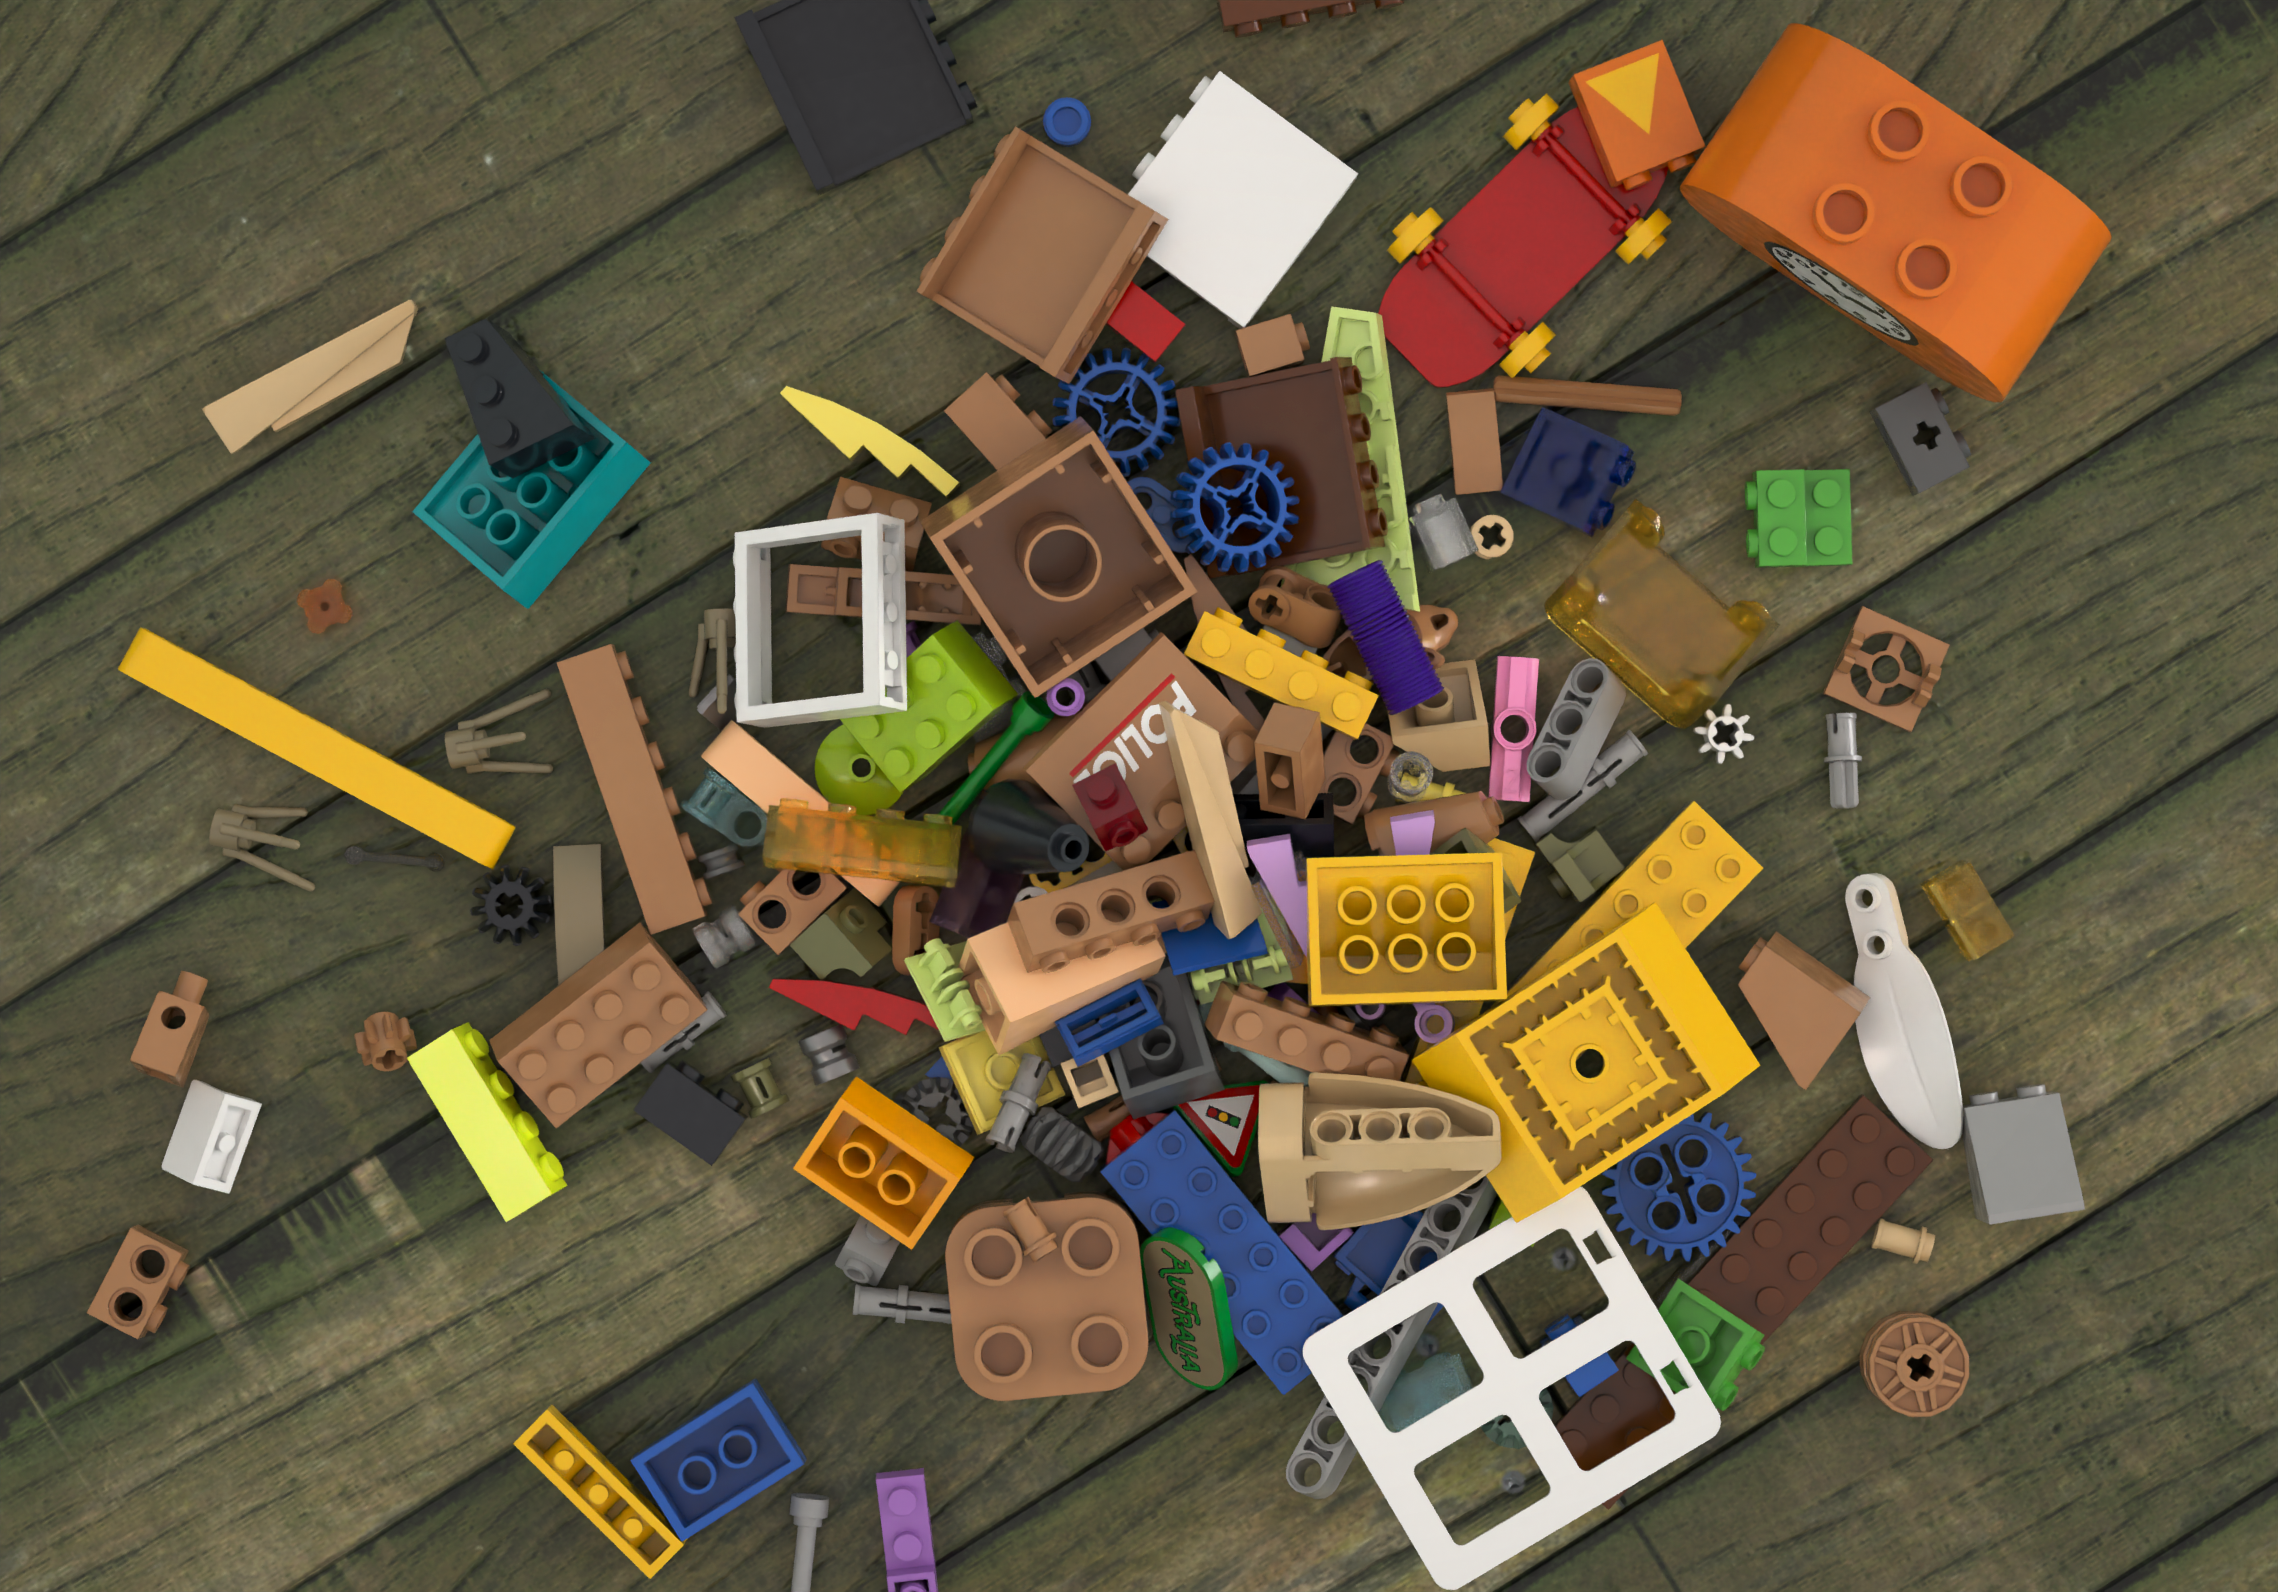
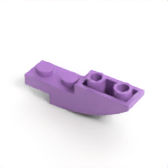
M924 1468L876 1473L888 1592H938Z

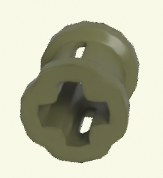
M770 1058L731 1075L733 1082L740 1084L749 1102L751 1110L748 1113L751 1119L790 1101L787 1094H781L769 1069L772 1065Z

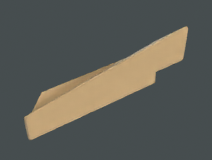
M408 300L202 408L229 452L234 454L268 427L272 426L275 432H279L401 365L418 307L414 301Z
M1163 701L1159 703L1192 849L1197 854L1215 900L1211 909L1213 922L1228 939H1232L1262 914V910L1245 870L1246 867H1249L1219 732L1205 722L1197 720L1177 709L1169 702Z

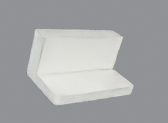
M194 1079L191 1082L163 1159L162 1169L193 1185L229 1194L262 1104L247 1097L221 1091L205 1082Z

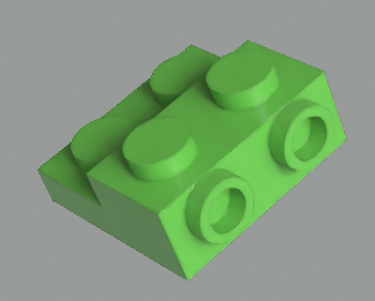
M1850 469L1761 470L1752 473L1753 481H1745L1746 510L1754 511V529H1747L1746 552L1748 558L1755 557V568L1842 566L1853 564Z
M1678 1278L1659 1307L1658 1312L1715 1408L1724 1411L1730 1406L1738 1393L1739 1387L1733 1383L1742 1369L1752 1370L1761 1359L1765 1347L1760 1342L1765 1335ZM1634 1345L1626 1359L1654 1377L1636 1345ZM1673 1360L1669 1365L1660 1369L1670 1389L1676 1393L1682 1389L1689 1388Z

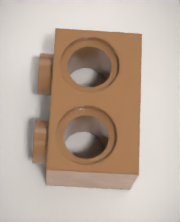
M1365 723L1360 736L1370 737L1377 746V754L1370 763L1361 764L1355 761L1350 753L1353 739L1337 731L1334 732L1323 753L1325 781L1319 793H1328L1329 785L1337 778L1347 779L1354 786L1355 796L1350 804L1346 806L1334 804V816L1349 824H1353L1356 817L1364 820L1365 814L1370 812L1378 796L1370 791L1379 774L1386 778L1388 777L1400 752L1392 749L1394 746L1392 736Z
M793 847L774 865L779 874L767 886L759 880L740 899L745 907L738 915L777 955H780L849 888L808 847L801 853ZM805 866L814 868L821 878L820 887L811 895L800 893L794 885L796 872ZM769 900L779 901L786 909V919L778 928L767 927L760 918V909Z
M140 1225L131 1227L87 1314L136 1339L144 1337L148 1330L156 1333L168 1310L167 1307L162 1305L165 1296L170 1288L178 1290L190 1268L189 1264L183 1262L189 1250ZM147 1250H155L164 1258V1270L158 1276L147 1273L142 1266V1257ZM124 1293H134L141 1299L143 1309L138 1318H130L122 1312L120 1300Z

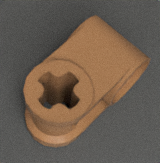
M1273 566L1264 572L1260 578L1259 587L1251 594L1248 603L1249 611L1255 620L1288 634L1301 643L1313 648H1324L1331 644L1343 616L1340 614L1341 611L1336 606L1337 602H1334L1332 593H1330L1327 585L1319 584L1283 566ZM1280 579H1284L1282 587H1276ZM1270 604L1274 605L1271 612L1267 613L1268 606Z

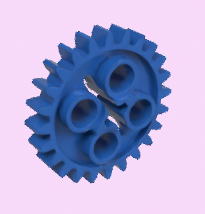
M1707 1111L1700 1117L1698 1122L1694 1121L1693 1113L1617 1162L1615 1168H1608L1601 1173L1607 1178L1613 1179V1185L1600 1190V1194L1614 1197L1615 1199L1614 1203L1604 1209L1607 1214H1621L1622 1218L1614 1226L1616 1231H1623L1629 1227L1633 1229L1628 1239L1630 1245L1633 1246L1643 1238L1646 1239V1255L1651 1256L1659 1245L1662 1246L1664 1260L1670 1261L1674 1250L1680 1249L1683 1259L1690 1261L1692 1247L1697 1246L1698 1250L1707 1257L1709 1256V1241L1714 1240L1723 1248L1727 1246L1722 1234L1725 1229L1737 1234L1741 1232L1738 1225L1733 1221L1736 1215L1750 1217L1751 1213L1740 1204L1742 1199L1756 1198V1193L1744 1188V1182L1756 1178V1173L1742 1170L1741 1165L1748 1162L1752 1156L1750 1153L1736 1154L1734 1150L1743 1139L1737 1135L1726 1140L1724 1135L1729 1124L1724 1121L1714 1129L1710 1128L1712 1114ZM1695 1139L1700 1141L1703 1146V1158L1696 1165H1684L1679 1156L1680 1147L1687 1140ZM1665 1143L1668 1145L1678 1174L1683 1177L1689 1176L1690 1182L1684 1185V1191L1696 1216L1695 1223L1691 1224L1688 1222L1678 1193L1673 1190L1667 1191L1666 1185L1672 1182V1176L1661 1154V1144ZM1644 1157H1653L1659 1163V1175L1650 1183H1641L1635 1176V1166ZM1707 1184H1715L1721 1191L1720 1203L1711 1210L1701 1209L1697 1203L1698 1191ZM1661 1202H1672L1677 1210L1676 1220L1668 1227H1657L1652 1218L1653 1209Z

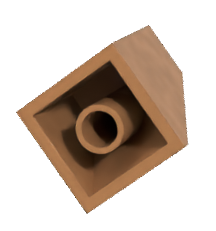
M1776 931L1769 942L1760 937L1738 968L1746 974L1738 985L1795 1081L1806 1090L1861 1014L1871 997Z

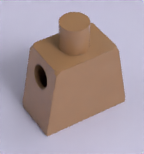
M181 971L172 995L163 991L157 993L130 1058V1062L138 1072L184 1088L209 1019V1013L206 1008L199 1005L208 983L207 979L190 972ZM173 1017H186L184 1024L180 1028H168L169 1022Z

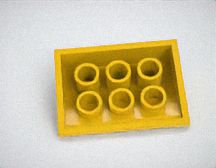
M1502 852L1306 859L1309 1007L1503 1001L1507 999Z

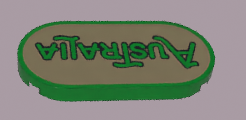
M1166 1227L1147 1238L1140 1248L1141 1269L1154 1340L1164 1360L1181 1378L1198 1388L1216 1390L1221 1388L1234 1375L1238 1367V1357L1224 1276L1214 1258L1208 1262L1201 1253L1205 1247L1195 1237L1182 1230Z

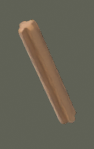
M1502 375L1495 377L1493 382L1496 402L1671 416L1680 413L1682 394L1678 389L1515 376L1511 378L1510 376Z

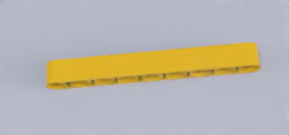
M139 628L118 667L119 671L486 867L495 868L516 826L145 628Z

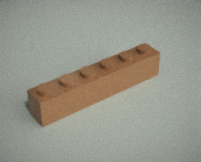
M609 644L557 662L650 935L708 916L705 906L713 904L704 877L695 879L689 861L697 859L696 852L688 831L679 833L674 816L681 814V809L673 787L664 789L658 771L666 768L657 741L648 743L642 725L650 723V719L642 697H632L627 680L635 677L626 651L617 653L615 645Z

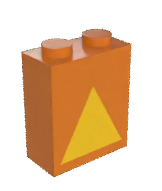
M1663 40L1576 73L1568 82L1611 188L1624 184L1626 191L1652 181L1650 173L1668 166L1670 173L1690 167L1697 162L1695 155L1699 154L1706 147Z

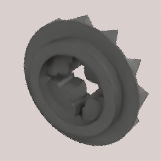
M933 1077L916 1083L904 1096L901 1107L928 1125L930 1118L924 1114L923 1110L918 1108L919 1104L924 1107L935 1108L939 1102H942L944 1096L948 1097L945 1114L951 1117V1120L956 1122L957 1125L955 1127L951 1124L945 1125L940 1123L934 1130L960 1147L969 1138L974 1126L954 1081L943 1077Z

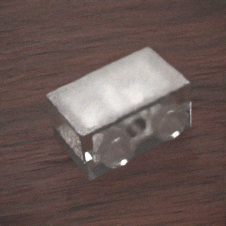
M1439 494L1416 504L1412 508L1415 515L1408 519L1409 529L1429 574L1467 558L1479 550L1456 498L1445 502L1442 494Z

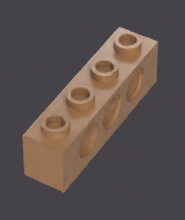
M1191 850L1013 903L1007 921L1027 973L1042 969L1044 973H1050L1064 968L1072 959L1085 955L1089 959L1101 958L1113 952L1115 946L1133 942L1135 946L1144 945L1159 938L1162 932L1178 928L1179 932L1194 930L1206 922L1205 919H1208L1215 900L1195 850ZM1153 895L1160 896L1167 901L1169 907L1163 909L1156 908L1148 902L1147 897ZM1114 909L1123 916L1124 920L1120 922L1109 921L1103 916L1101 911ZM1061 922L1070 923L1077 928L1079 933L1073 936L1065 935L1058 930L1056 924Z

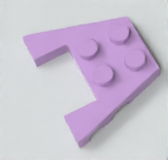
M1433 810L1390 817L1396 856L1430 855L1435 824ZM1290 834L1247 841V851L1307 957L1306 881L1298 880Z

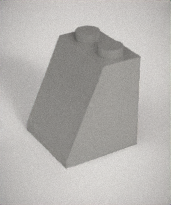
M2037 1084L2016 1088L2017 1097L1999 1099L1998 1091L1969 1095L1970 1104L1963 1105L1962 1135L1976 1219L1991 1225L2085 1210L2061 1098L2058 1092H2046L2045 1084Z

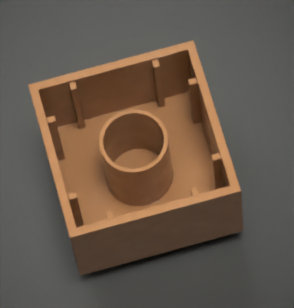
M1081 416L920 521L929 538L1034 698L1040 696L1198 592L1098 436Z

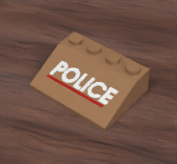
M1162 632L1023 767L1123 871L1147 864L1187 825L1159 707L1160 702H1169L1177 709L1197 720L1205 722L1219 732L1230 782L1255 759L1254 742L1259 732ZM1116 763L1148 830L1126 846L1115 847L1105 851L1072 785Z

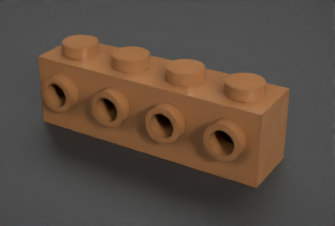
M1221 981L1204 1024L1215 1039L1310 1072L1400 1080L1409 1054L1398 1043L1399 1037L1378 1027H1372L1371 1031L1356 1027L1355 1021L1338 1013L1328 1012V1015L1324 1016L1312 1012V1007H1309L1308 1004L1291 997H1285L1283 1001L1267 996L1268 992L1251 983L1241 982L1237 986Z

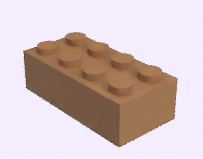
M639 922L489 1041L499 1064L553 1126L558 1128L706 1012L707 1008L696 987Z

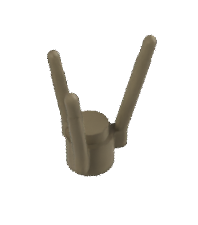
M733 609L704 610V623L698 624V643L688 694L690 697H696L698 694L709 642V649L716 650L717 711L720 714H724L727 711V650L734 649L736 644V619Z
M544 689L476 719L458 722V730L445 732V747L451 768L466 767L467 774L483 771L551 773L553 771L551 764L483 761L485 758H490V748L523 741L526 738V734L524 732H516L488 737L485 730L477 731L479 728L549 698L551 691Z
M234 804L232 811L220 808L216 810L210 828L209 843L212 846L223 848V856L240 859L311 892L315 889L314 883L242 849H250L253 841L294 850L300 847L299 841L256 831V821L249 820V818L305 817L308 814L306 808L247 807Z

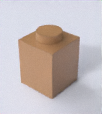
M1291 314L1235 331L1236 341L1247 377L1276 372L1302 364L1305 360L1303 351L1310 350L1303 323L1294 324Z

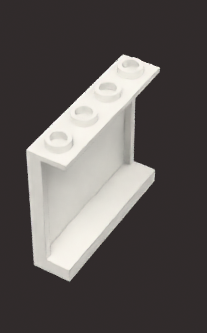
M1219 71L1213 80L1205 76L1189 97L1195 105L1186 117L1182 118L1177 114L1160 136L1166 141V144L1155 157L1148 152L1137 166L1132 176L1138 181L1128 195L1169 219L1146 257L1227 316L1229 322L1242 329L1247 327L1354 183L1358 173Z

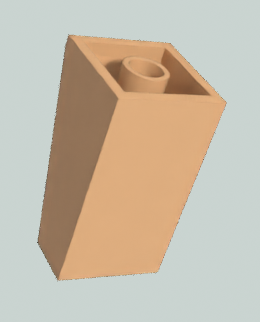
M1114 909L1101 911L1103 916L1109 921L1120 922L1124 920L1123 916ZM1006 922L968 938L958 968H961L964 973L960 981H968L970 985L968 990L975 1004L980 1005L982 1009L980 1014L982 1024L998 1055H1001L1056 1027L1055 1021L1140 978L1144 981L1159 973L1166 957V950L1160 935L1156 940L1144 945L1135 946L1133 942L1115 946L1113 952L1101 958L1089 959L1085 955L1072 959L1067 966L1054 972L1044 973L1042 969L1027 973L1010 926ZM1061 922L1056 924L1058 930L1065 935L1073 936L1079 933L1077 928L1070 923Z

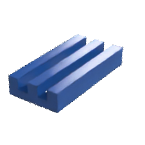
M1140 978L1055 1021V1024L1077 1067L1164 1024ZM1140 997V1002L1118 1013H1112L1099 1020V1023L1072 1035L1071 1031Z

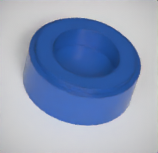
M1068 97L1057 99L1045 111L1043 118L1044 131L1047 137L1059 146L1072 147L1078 145L1089 134L1091 127L1090 113L1086 106L1077 99Z

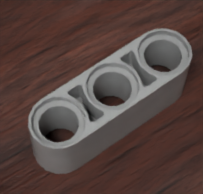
M1585 659L1574 666L1528 756L1526 763L1528 774L1549 796L1557 800L1569 799L1579 792L1626 697V690L1622 681L1598 659ZM1602 682V685L1599 687V689L1592 692L1595 686ZM1581 724L1579 730L1571 734L1574 728ZM1561 766L1558 772L1550 777L1554 769Z

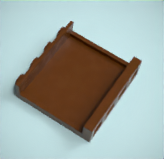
M1352 357L1330 358V361L1207 386H1191L1175 390L1188 461L1196 457L1204 462L1203 450L1209 447H1213L1220 456L1221 445L1228 442L1232 443L1237 455L1240 445L1248 443L1252 448V460L1259 451L1266 450L1269 452V457L1265 464L1266 467L1278 461L1284 465L1282 471L1276 475L1279 481L1289 477L1294 480V484L1291 487L1284 489L1285 496L1294 495L1299 498L1298 504L1287 507V512L1297 515L1299 519L1298 523L1294 525L1283 524V527L1290 531L1293 538L1287 543L1276 540L1282 551L1278 557L1273 558L1265 553L1266 565L1260 568H1256L1249 559L1248 571L1238 573L1233 560L1228 571H1218V556L1216 555L1215 559L1207 565L1209 579L1225 578L1267 570L1273 566L1293 565L1385 547L1383 536L1387 535L1388 524L1384 510L1381 507L1378 508L1375 489L1379 487V473L1375 462L1369 458L1366 441H1369L1371 438V428L1367 415L1364 412L1361 413L1358 394L1362 392V378L1358 367L1352 363ZM1234 469L1218 470L1206 483L1213 487L1221 486L1231 490L1235 483L1242 479L1244 472ZM1259 484L1255 493V501L1258 507L1267 513L1266 517L1268 518L1269 506L1267 497ZM1200 497L1201 517L1206 528L1212 534L1210 529L1214 522V514L1206 504L1202 503L1203 498ZM1238 497L1226 502V508H1231L1227 511L1231 518L1243 513V508H1237L1242 505ZM1238 525L1234 533L1228 535L1224 543L1232 546H1249L1259 538L1262 532L1256 528L1249 530Z

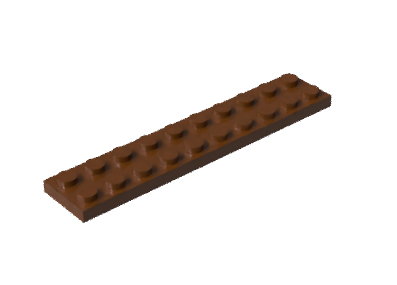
M1861 1094L1751 1212L1750 1217H1747L1738 1226L1741 1232L1739 1234L1733 1232L1725 1240L1727 1246L1724 1248L1720 1246L1686 1284L1764 1334L1765 1336L1760 1342L1762 1345L1927 1168L1933 1159L1869 1099ZM1633 1342L1613 1361L1619 1371L1580 1396L1554 1424L1581 1470L1588 1471L1674 1419V1409L1656 1379L1626 1359L1635 1345ZM1629 1488L1602 1504L1609 1510Z

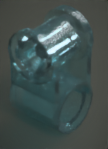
M706 767L703 771L705 778L690 799H683L679 806L711 829H716L738 845L748 848L763 845L772 833L773 823L770 815L755 802L743 795L731 782L709 767ZM748 812L756 813L761 820V830L752 839L742 838L737 830L739 818Z

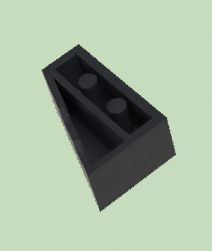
M485 318L444 338L487 461L493 468L513 479L596 439L590 430L570 410V406L562 396L557 394L543 377L544 374L512 335L503 328Z

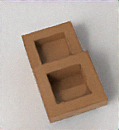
M1494 389L1446 393L1455 494L1502 491V467Z

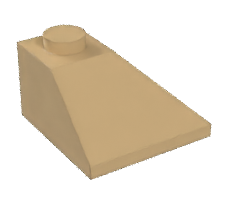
M1475 659L1444 663L1440 668L1435 669V673L1438 674L1437 677L1440 678L1439 682H1442L1441 686L1444 687L1442 692L1395 715L1388 714L1393 744L1438 770L1447 772L1490 766L1488 723Z

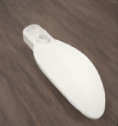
M1878 873L1857 876L1849 883L1846 889L1845 901L1858 949L1854 986L1871 997L1855 1021L1866 1068L1876 1090L1888 1109L1911 1135L1932 1148H1951L1960 1140L1962 1135L1964 1113L1957 1063L1943 1008L1925 967L1908 947V936L1893 883L1886 876ZM1865 890L1870 891L1873 896V902L1870 906L1865 905L1862 900ZM1877 936L1881 937L1885 944L1882 953L1878 952L1874 947V940Z

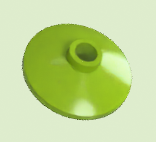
M844 724L834 729L821 743L815 759V777L823 796L837 809L852 815H873L891 807L903 794V792L900 793ZM861 758L868 760L871 765V771L865 777L856 776L852 769L854 762Z

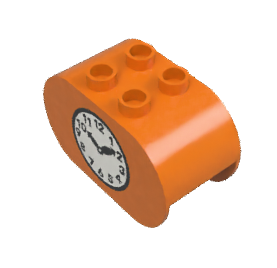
M1791 23L1784 30L1680 185V191L1689 204L1711 224L1743 248L1927 371L1972 395L1992 402H2002L2112 239L2107 226L2087 205L2042 170L1873 57L1828 33L1798 23Z

